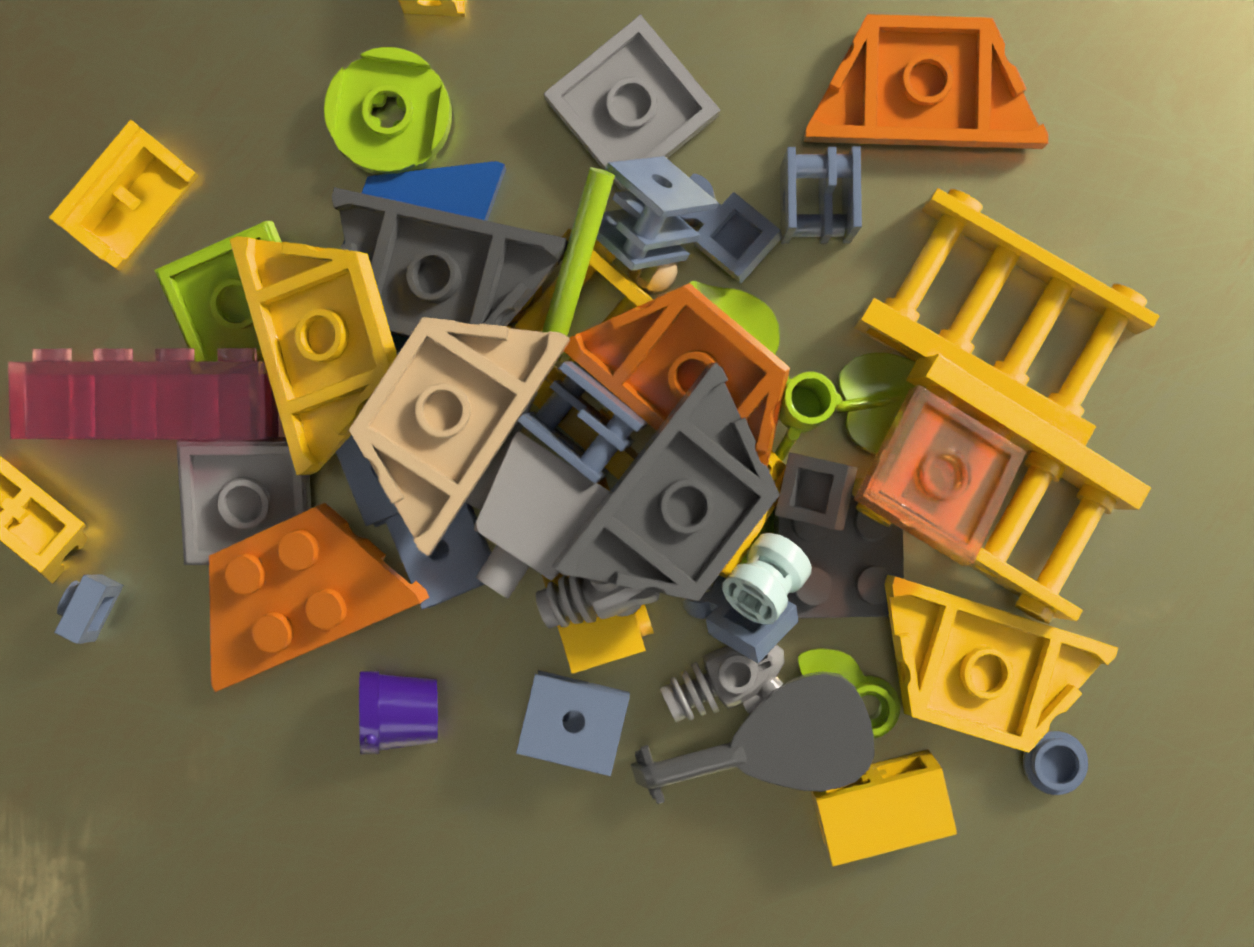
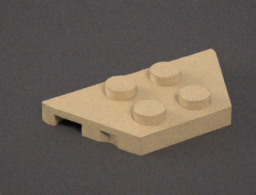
M422 317L349 429L364 457L369 460L379 477L378 481L391 503L396 506L413 535V540L421 552L427 556L431 555L512 431L517 420L521 417L570 342V338L559 332L549 331V333L511 329L506 326L458 323L454 320Z

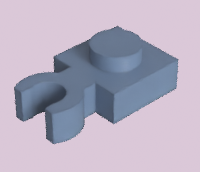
M692 174L690 179L716 200L710 182L701 175ZM735 192L722 205L719 203L716 210L678 215L691 227H701L698 230L701 236L697 242H693L694 246L740 284L782 239L781 230Z
M720 575L717 576L708 588L710 591L704 593L699 601L681 598L683 608L689 615L699 619H706L709 635L756 663H759L799 622L796 605L789 601L785 610L773 624L763 625L747 619L727 601L722 591V583L726 578Z

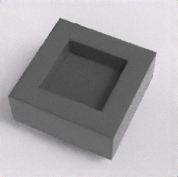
M789 452L775 515L843 531L858 468Z

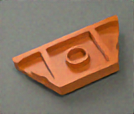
M867 14L805 129L804 142L1043 149L1048 144V132L1044 124H1038L1024 95L1027 88L1017 67L1012 65L1005 55L1006 44L993 18Z
M690 283L569 337L570 342L564 349V352L656 431L709 363H717L726 374L728 381H725V384L740 417L746 419L754 436L757 455L761 463L768 468L790 367Z
M326 503L320 504L209 555L211 685L215 692L418 605L428 599L429 595L426 589L417 581L409 584L383 561L386 554L368 539L355 535L350 529L348 522Z

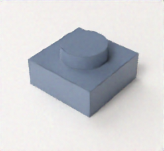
M102 574L83 575L80 582L77 580L73 581L65 590L58 604L57 614L62 616L54 633L76 644L96 641L124 585Z

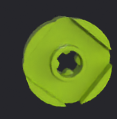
M379 47L360 54L361 58L352 62L345 70L342 67L331 80L324 103L326 126L341 154L359 169L374 175L396 174L423 170L429 167L434 161L436 154L444 146L452 123L451 101L439 75L419 55L395 47ZM387 97L397 98L398 108L406 111L405 116L402 120L395 121L393 127L384 128L382 127L381 120L372 116V110L374 107H383Z

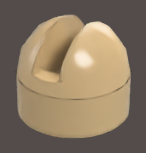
M675 262L660 265L650 282L640 277L645 268L632 271L628 268V276L648 295H657L667 291L673 285L677 276L678 264Z

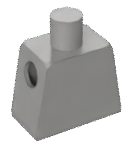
M518 431L512 439L474 526L475 531L496 544V547L476 575V578L506 598L510 597L529 567L549 580H553L559 572L552 565L609 491L598 483L594 484L581 472Z

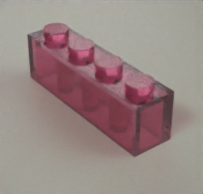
M72 348L32 349V361L8 362L10 439L262 440L279 436V412L264 361H257L256 348H217V361H195L194 348H155V361H133V348L93 349L94 361H72Z

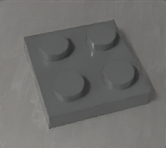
M851 495L843 531L776 516V505L774 508V534L781 535L796 544L808 557L812 567L811 575L797 592L788 593L787 595L788 601L796 605L798 618L889 617L885 580L887 575L904 579L903 526L894 520L890 527L884 526L865 516L856 509L860 499Z

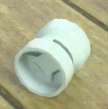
M764 533L757 538L747 551V563L737 565L724 580L722 591L727 601L742 616L759 624H773L787 607L788 593L797 592L811 575L812 567L808 557L791 540L778 534Z

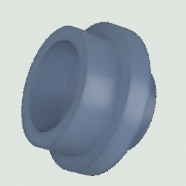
M1048 731L1029 753L1024 752L1023 768L1026 777L1034 787L1047 794L1063 795L1075 790L1083 782L1088 770V757L1083 745L1072 735L1062 731Z

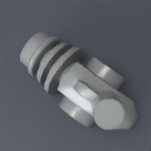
M567 575L559 579L558 585L555 582H549L547 588L536 592L539 613L549 629L558 625L568 627L570 620L577 624L583 623V620L587 623L596 622L597 616L600 619L610 618L615 615L628 616L635 613L642 604L653 603L659 599V592L639 590L577 576L568 577Z
M776 644L759 663H756L727 645L703 656L706 674L702 675L697 662H694L691 666L697 678L691 680L687 671L684 670L681 675L685 684L679 685L677 679L672 677L670 679L671 683L661 687L660 690L676 723L685 718L693 720L694 715L691 708L697 707L701 716L707 715L702 704L706 701L709 702L713 713L720 712L714 700L717 696L727 709L743 703L745 710L750 714L768 695L784 684L777 677L784 665V650Z

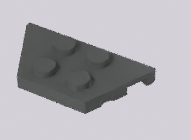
M334 187L332 193L333 207L340 213L345 244L341 245V249L368 254L391 334L407 338L410 337L422 317L454 320L458 323L507 326L563 260L568 241L563 237Z
M709 363L554 562L552 567L563 575L598 580L695 601L701 599L780 495L767 466L761 463L757 455L754 436L746 419L740 417L725 384V381H728L726 374L717 363Z

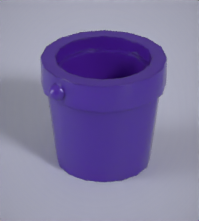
M360 671V754H380L382 750L438 743L437 679L379 674V671Z

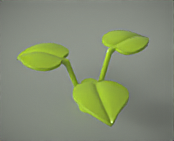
M697 281L689 282L774 355L776 354L780 342L779 324L775 314L762 300L737 289L716 287ZM873 352L856 357L846 364L839 374L838 386L841 395L836 392L833 383L820 373L804 372L795 376L792 380L788 376L779 419L787 427V431L774 453L783 462L801 432H809L816 429L835 411L838 413L847 412L845 421L846 431L857 446L874 455L893 456L923 404L919 398L922 390L906 381L916 362L902 356L881 352ZM774 510L754 542L761 534L774 533ZM747 553L745 554L740 564L747 563Z

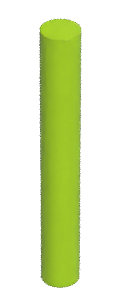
M590 167L542 332H559L568 337L615 175L613 173Z

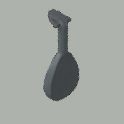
M820 671L791 679L774 690L744 719L729 743L659 762L653 761L649 745L641 746L635 752L636 762L631 764L636 783L644 788H648L650 796H652L653 800L656 799L657 804L664 803L665 801L661 787L735 767L749 776L779 786L803 791H826L854 783L869 770L875 756L874 735L865 704L854 685L841 674Z

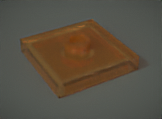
M917 385L909 389L854 500L958 564L967 566L974 563L1026 451L921 385Z

